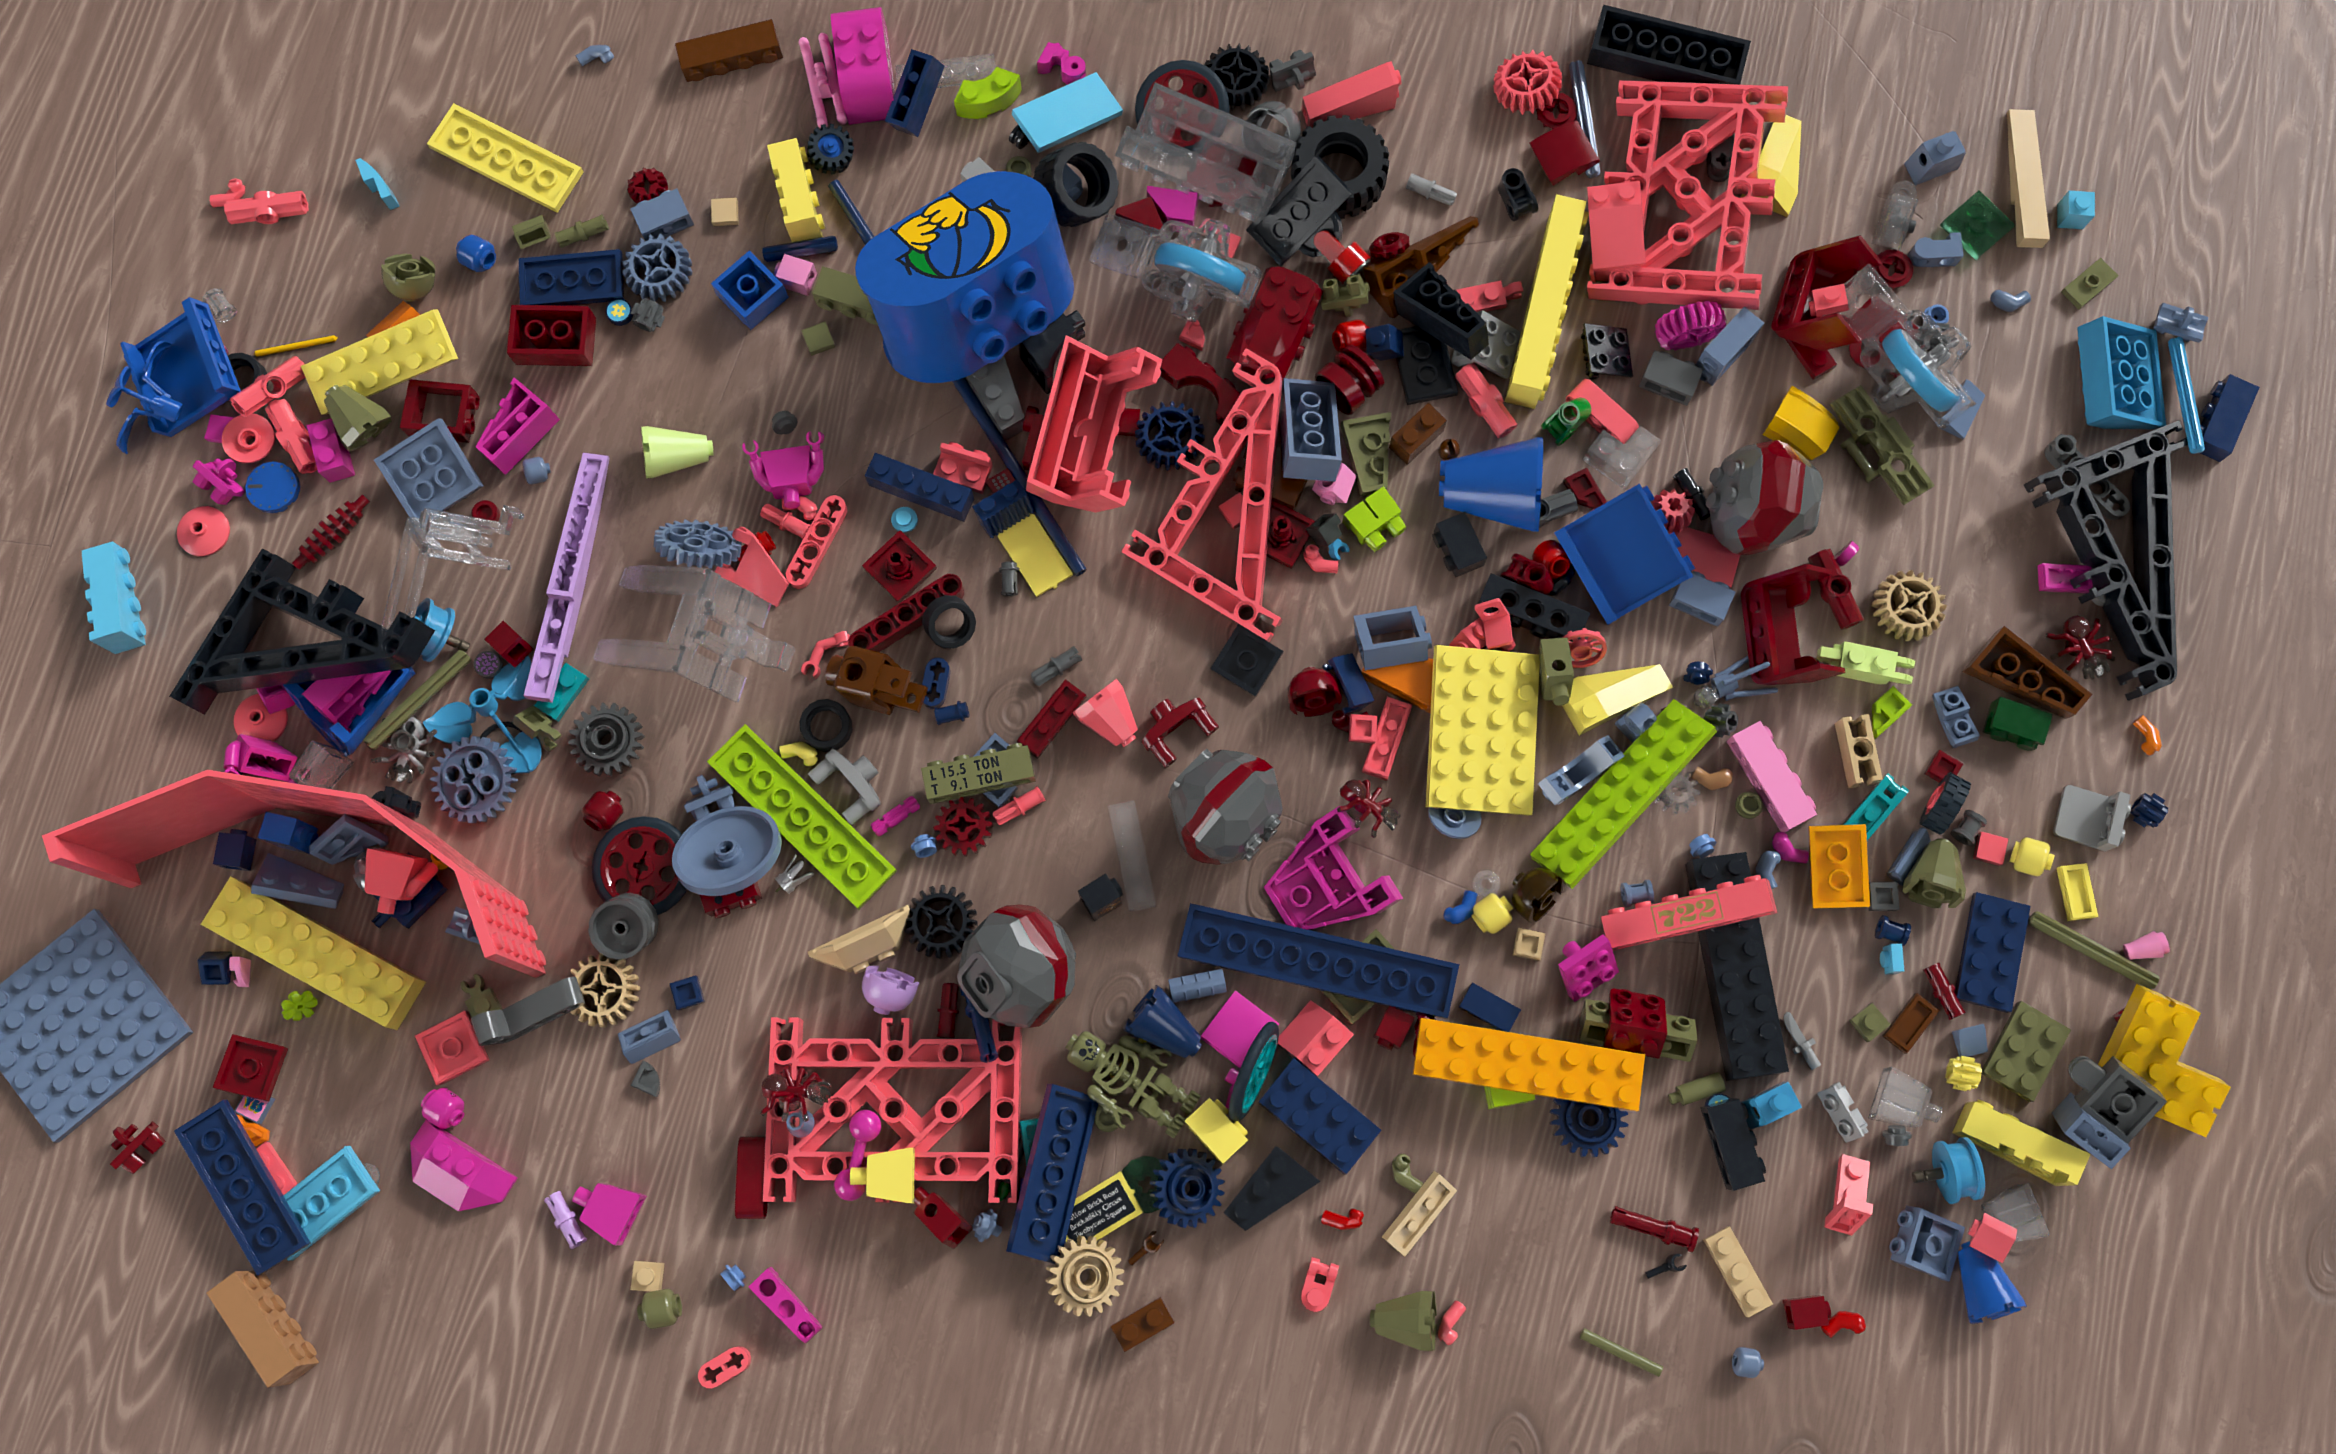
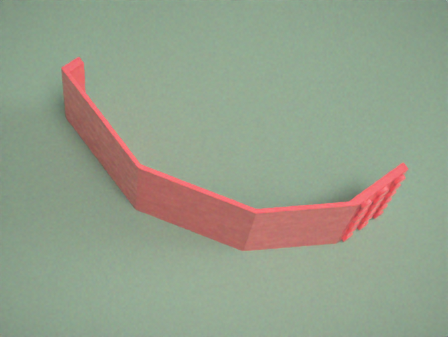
M205 770L42 835L51 863L128 888H134L141 885L136 864L275 808L341 818L346 814L361 822L398 827L454 870L486 959L535 978L546 974L544 969L546 959L542 951L537 950L535 944L537 934L534 927L527 922L526 916L529 913L525 902L517 898L425 826L367 795Z

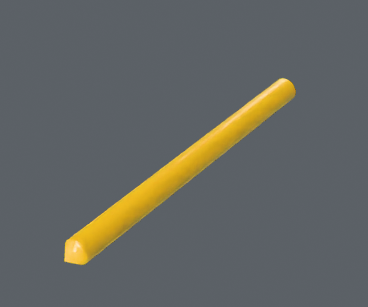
M332 335L256 350L253 355L259 357L335 342L338 337Z

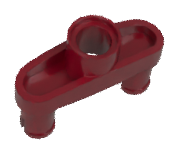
M1200 698L1192 699L1177 708L1169 699H1165L1150 711V714L1157 723L1149 730L1141 743L1147 751H1151L1164 768H1167L1177 760L1176 756L1163 741L1167 735L1189 719H1194L1207 737L1213 734L1219 728V725L1207 712V706Z

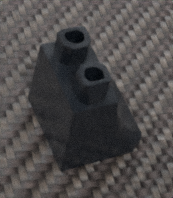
M1077 310L1068 316H1065L1063 313L1058 319L1050 323L1042 333L1030 336L1019 343L1020 359L1046 394L1051 393L1065 336L1067 335L1077 341L1085 337L1083 329L1085 320Z

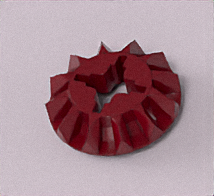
M1560 92L1558 99H1553L1551 106L1544 105L1543 111L1536 109L1537 120L1543 123V127H1549L1552 130L1573 122L1577 114L1574 101L1568 95ZM1556 105H1558V111L1561 113L1557 119L1554 118L1552 113Z
M643 167L641 171L633 172V177L628 180L627 191L630 198L638 204L641 201H649L656 198L664 191H668V182L663 173L657 171L654 167L652 169ZM645 180H648L650 184H653L649 187V194L647 193V191H645L643 187L645 185L644 182H646Z
M1391 232L1379 236L1369 247L1371 256L1376 257V259H1388L1389 257H1396L1397 254L1404 253L1410 247L1409 236L1399 232Z
M1885 250L1877 255L1882 261L1881 265L1873 267L1871 272L1875 276V281H1879L1883 288L1891 287L1894 290L1901 286L1904 287L1911 280L1913 264L1906 254L1898 250ZM1896 263L1894 266L1896 273L1888 276L1889 270L1887 268Z

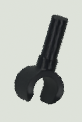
M1682 1254L1668 1256L1666 1263L1645 1272L1647 1278L1649 1279L1669 1270L1672 1272L1683 1271L1687 1265H1682L1678 1268L1674 1265V1259L1682 1256Z

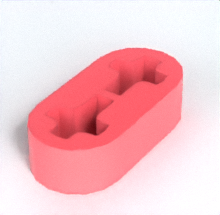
M737 1346L708 1361L698 1372L700 1384L705 1388L712 1389L744 1372L751 1363L750 1352L744 1347ZM734 1352L737 1355L742 1354L744 1356V1359L741 1360V1367L733 1365L728 1368L726 1363L734 1359ZM709 1367L711 1370L720 1367L723 1372L716 1375V1382L713 1380L707 1381L705 1377L709 1373Z

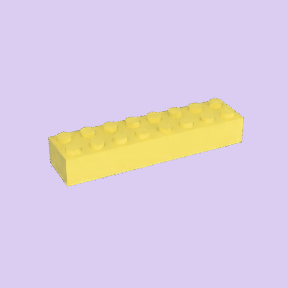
M1556 194L1548 217L1506 393L1505 402L1535 409L1538 400L1543 401L1545 392L1548 390L1551 378L1549 374L1555 361V349L1562 331L1560 327L1567 310L1566 301L1571 292L1573 284L1571 280L1578 262L1577 254L1582 245L1584 236L1582 233L1589 212L1585 211L1587 201Z
M230 876L200 925L380 1025L398 1030L426 981L273 897L252 894V886Z

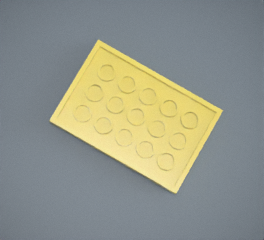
M1444 645L1434 646L1425 807L1532 815L1540 668L1539 655Z

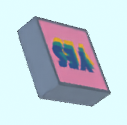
M242 1096L234 1112L257 1124H262L275 1098L271 1097L270 1101L267 1102Z

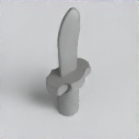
M1786 1012L1784 1015L1785 1026L1798 1045L1792 1051L1794 1054L1801 1052L1811 1070L1817 1068L1821 1063L1811 1048L1816 1043L1815 1040L1811 1038L1806 1041L1792 1014Z

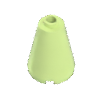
M650 426L641 427L646 478L658 477L708 462L709 456L714 455L712 440H707L706 435Z

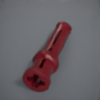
M1614 1206L1612 1210L1611 1224L1660 1238L1666 1245H1670V1243L1687 1248V1251L1693 1253L1699 1236V1228L1697 1227L1687 1228L1676 1224L1674 1220H1667L1665 1222L1625 1210L1618 1206Z

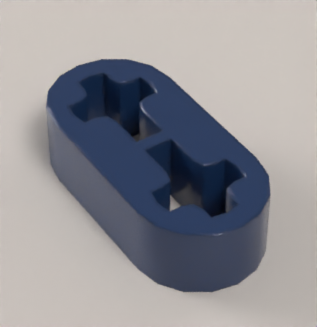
M942 658L931 659L925 668L922 685L928 688L926 695L932 693L933 686H937L936 693L940 696L935 698L934 702H930L929 698L925 696L923 704L930 709L941 707L946 699L951 670L948 663ZM941 665L945 672L940 673L938 681H935V674L931 670Z

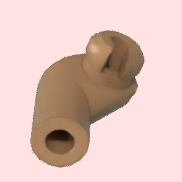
M1697 767L1692 773L1691 778L1709 790L1725 788L1732 783L1733 773L1731 770L1723 768L1721 771L1709 774L1700 767Z

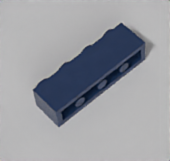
M874 453L865 473L869 486L965 522L974 501L972 489L878 453Z

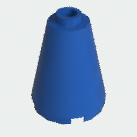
M1970 1241L1961 1245L1962 1250L1958 1251V1259L1970 1324L1982 1323V1318L1987 1317V1319L1991 1318V1320L1998 1319L2027 1307L2025 1300L1997 1260L1970 1247Z

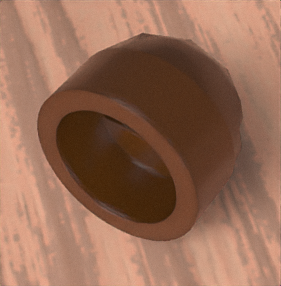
M1454 439L1444 440L1439 447V456L1445 461L1457 458L1460 453L1458 442ZM1448 444L1452 446L1454 454H1450Z

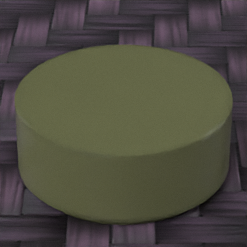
M1015 156L1006 164L1007 172H1015L1028 177L1032 174L1031 164L1025 157Z
M1099 1106L1094 1120L1095 1125L1104 1132L1115 1131L1118 1126L1115 1124L1114 1119L1109 1113L1105 1114L1102 1111L1103 1107Z

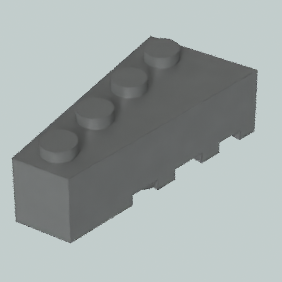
M1005 356L994 363H988L973 374L965 377L1005 441L1023 431L1025 418Z

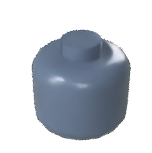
M542 457L525 459L522 462L525 479L528 484L547 481V474L551 473L549 463L544 462Z
M1736 1348L1732 1357L1733 1372L1740 1377H1757L1764 1368V1361L1761 1359L1760 1353L1752 1348Z

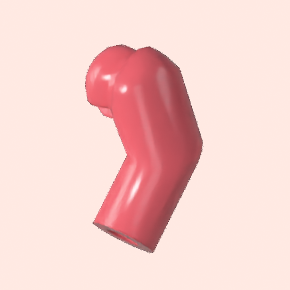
M1310 544L1305 548L1303 553L1304 560L1313 571L1338 573V560H1324L1316 545Z

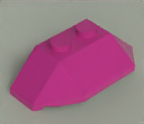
M425 1120L410 1142L412 1181L457 1211L503 1202L518 1177L449 1132L437 1128L427 1120Z

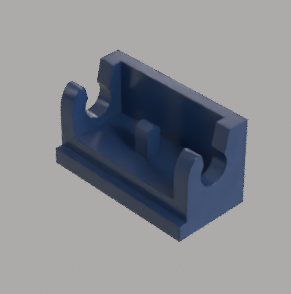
M1353 653L1333 657L1328 660L1329 664L1322 666L1326 671H1334L1339 685L1345 694L1349 707L1342 709L1344 714L1359 712L1375 701Z

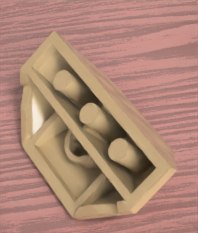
M909 905L903 906L896 911L808 951L809 957L849 973L854 971L855 974L865 971L870 966V963L878 959L880 962L894 957V952L900 949L906 934L905 929L909 926L906 923V919L912 917Z

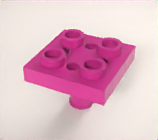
M1604 934L1582 949L1576 941H1570L1563 947L1562 952L1567 959L1559 963L1558 967L1568 996L1574 1002L1588 996L1592 990L1604 982L1610 981L1619 973L1610 941Z

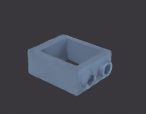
M1743 307L1702 352L1696 363L1699 368L1703 369L1700 380L1708 382L1713 386L1752 344L1764 322L1746 307Z
M1417 606L1353 616L1354 635L1365 670L1428 660V649L1432 648L1430 633H1425L1424 615H1419ZM1413 629L1416 636L1415 638L1373 644L1371 639L1372 635Z
M2070 1092L2052 1112L2054 1118L2064 1134L2112 1169L2131 1149L2130 1146L2081 1109L2074 1098L2075 1095Z

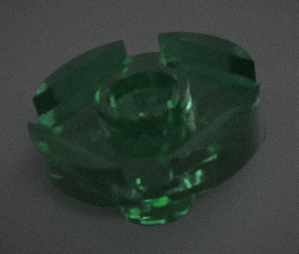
M1142 1156L1131 1160L1122 1170V1174L1129 1187L1135 1190L1134 1196L1144 1213H1153L1162 1209L1153 1207L1158 1197L1150 1196V1193L1157 1189L1156 1186L1154 1189H1149L1148 1193H1143V1188L1138 1186L1139 1181H1144L1145 1176L1151 1177L1150 1181L1158 1180V1176L1154 1174L1153 1170L1163 1169L1159 1162L1160 1159L1151 1156Z

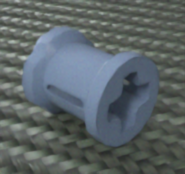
M1644 880L1643 883L1631 885L1621 883L1620 892L1625 907H1630L1633 903L1644 901L1654 902L1653 886L1650 880Z

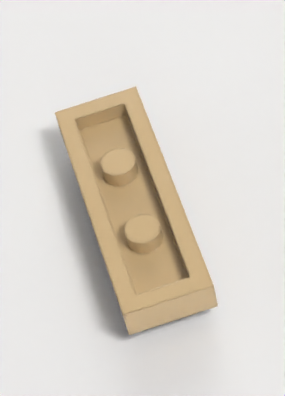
M1434 1171L1382 1238L1405 1257L1457 1190L1439 1173Z
M1730 1226L1703 1239L1745 1317L1749 1318L1773 1305Z

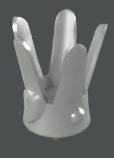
M796 854L785 871L775 878L780 885L775 892L783 888L790 894L797 885L814 875L813 872H809L792 881L804 865V862L800 860L788 871L797 856Z

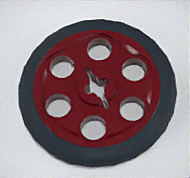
M1189 60L1170 61L1156 68L1141 84L1135 103L1136 123L1141 135L1156 151L1171 157H1192L1205 152L1223 134L1229 116L1228 94L1217 74L1207 66ZM1174 77H1179L1183 81V86L1178 91H1173L1169 87V82ZM1197 84H1204L1207 87L1206 95L1201 98L1195 97L1193 94V89ZM1161 95L1164 97L1165 104L1161 109H1154L1152 107L1151 101L1154 96ZM1185 99V106L1188 108V112H1183L1179 119V112L1176 110V106H1181ZM1203 109H1210L1212 111L1213 118L1210 122L1203 123L1200 121L1199 114ZM1162 120H1167L1171 124V129L1167 134H1160L1157 131V125ZM1185 127H1192L1195 131L1194 138L1190 141H1185L1181 137V132Z
M646 816L627 819L611 828L598 843L591 867L595 889L603 902L610 900L616 895H620L616 890V884L619 880L626 879L630 885L626 893L642 896V890L646 886H652L655 889V896L650 900V903L656 909L657 915L667 912L675 906L684 896L687 889L680 883L676 873L671 881L665 882L661 877V872L665 867L673 868L672 854L677 841L682 836L681 832L666 821ZM635 834H640L643 838V844L641 847L633 849L629 844L630 838ZM660 841H666L669 845L668 852L662 856L657 855L655 852L656 844ZM615 853H620L624 859L623 864L618 868H613L610 864V858ZM645 860L648 870L642 871L641 875H639L640 870L636 869L637 864H642Z

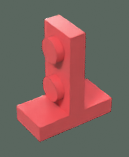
M1845 1154L1839 1157L1833 1210L1825 1217L1824 1228L1852 1236L1872 1215L1873 1204L1866 1202L1870 1169L1869 1161Z

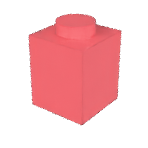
M1984 1213L1980 1221L1974 1219L1969 1228L1968 1235L1971 1236L1970 1247L2003 1263L2016 1240L2017 1229Z

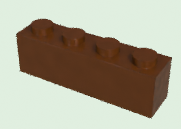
M772 19L675 43L681 70L687 82L701 81L706 77L725 75L730 71L749 69L757 64L772 63L777 59L783 58Z

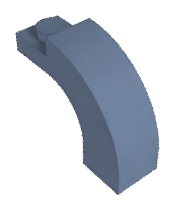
M1607 735L1596 741L1570 763L1545 777L1538 785L1541 787L1543 795L1549 801H1552L1554 805H1559L1607 771L1612 765L1622 759L1624 754Z

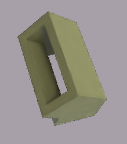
M542 215L512 226L514 236L521 249L551 238V233Z

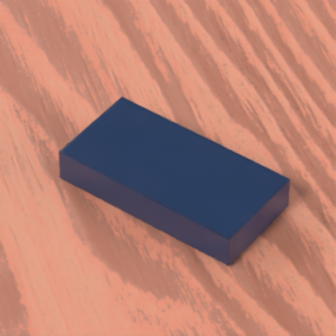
M1473 982L1459 1005V1008L1505 1032H1510L1521 1011L1520 1008Z

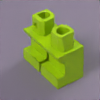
M1384 486L1367 497L1364 502H1360L1343 515L1342 520L1348 530L1351 529L1357 536L1361 545L1366 543L1374 552L1386 544L1387 541L1381 535V532L1386 528L1394 538L1398 537L1406 529L1400 517L1401 509Z

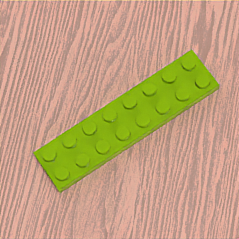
M1673 699L1656 717L1657 721L1623 753L1624 757L1606 771L1530 854L1531 858L1543 868L1559 875L1564 879L1565 884L1573 889L1716 734L1715 726Z
M746 724L707 761L754 808L770 815L775 821L780 834L859 910L897 872L872 845Z

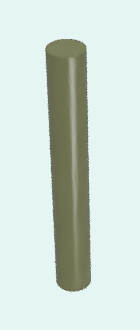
M1583 1328L1580 1339L1658 1377L1661 1375L1662 1365Z

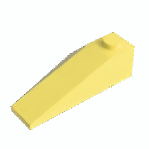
M1788 115L1785 117V123L1773 122L1761 149L1757 179H1775L1773 212L1788 217L1798 194L1801 121ZM1754 196L1760 198H1768V196Z

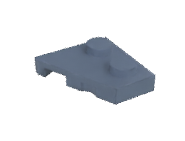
M344 814L309 846V854L333 865L344 861L348 857L358 856L365 852V848L377 844L380 847L389 844L388 836Z

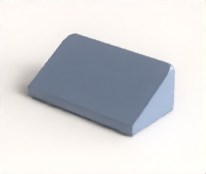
M1967 379L1958 389L1959 401L1947 411L1940 426V429L1961 439L1965 438L1985 397V394Z
M1922 827L1911 834L1886 873V876L1903 886L1907 875L1926 845L1931 841L1927 829Z
M669 1010L618 1033L623 1055L631 1064L681 1041Z

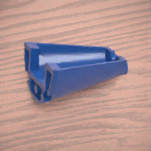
M1536 437L1446 461L1441 460L1440 476H1445V481H1439V496H1444V507L1539 532L1543 474V437Z
M412 667L392 670L375 695L371 693L364 703L365 711L361 716L357 714L349 725L350 733L339 722L333 725L302 695L315 681L286 684L283 686L300 710L303 709L314 728L338 752L347 757L355 752L408 681L415 675V671Z

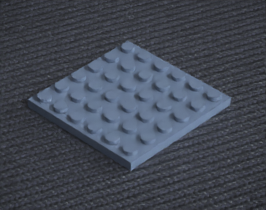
M97 909L89 912L0 984V1071L53 1142L59 1143L194 1033L100 910Z

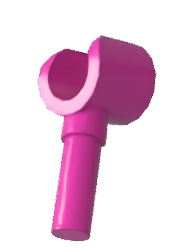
M1234 1068L1229 1070L1224 1080L1232 1084L1229 1089L1226 1108H1229L1231 1094L1239 1073Z

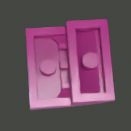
M1235 990L1203 1032L1201 1039L1237 1067L1241 1068L1252 1042L1262 1027L1268 1022H1275L1277 1025L1279 1023Z

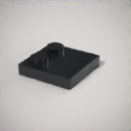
M1238 624L1210 669L1257 697L1284 651Z

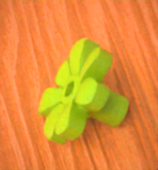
M293 991L288 995L289 1000H284L281 1003L284 1009L282 1015L286 1020L292 1018L293 1021L301 1020L303 1014L309 1018L314 1014L312 1008L317 1006L318 1000L316 997H313L310 991H304L301 995L298 991Z

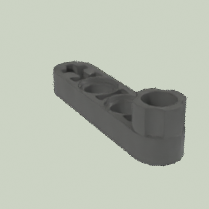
M2070 434L2058 435L2047 445L2044 451L2046 459L2056 469L2065 466L2063 462L2069 457L2072 459L2066 465L2085 457L2077 450V441ZM2108 479L2099 482L2098 484L2103 489L2102 494L2098 495L2092 491L2091 493L2100 512L2111 520L2122 518L2130 510L2128 499ZM2109 494L2110 497L2105 502H2103L2101 499H2103ZM2118 503L2120 507L2118 510L2113 511V504Z

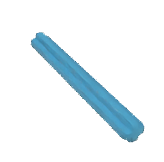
M2182 337L2171 338L2168 341L2189 452L2191 454L2201 453L2205 450L2184 341Z

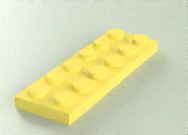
M454 103L427 142L430 149L558 213L584 173L581 167Z
M433 309L302 365L301 368L321 415H327L329 413L324 403L325 393L334 385L339 387L346 385L367 398L455 361L458 357L438 309Z

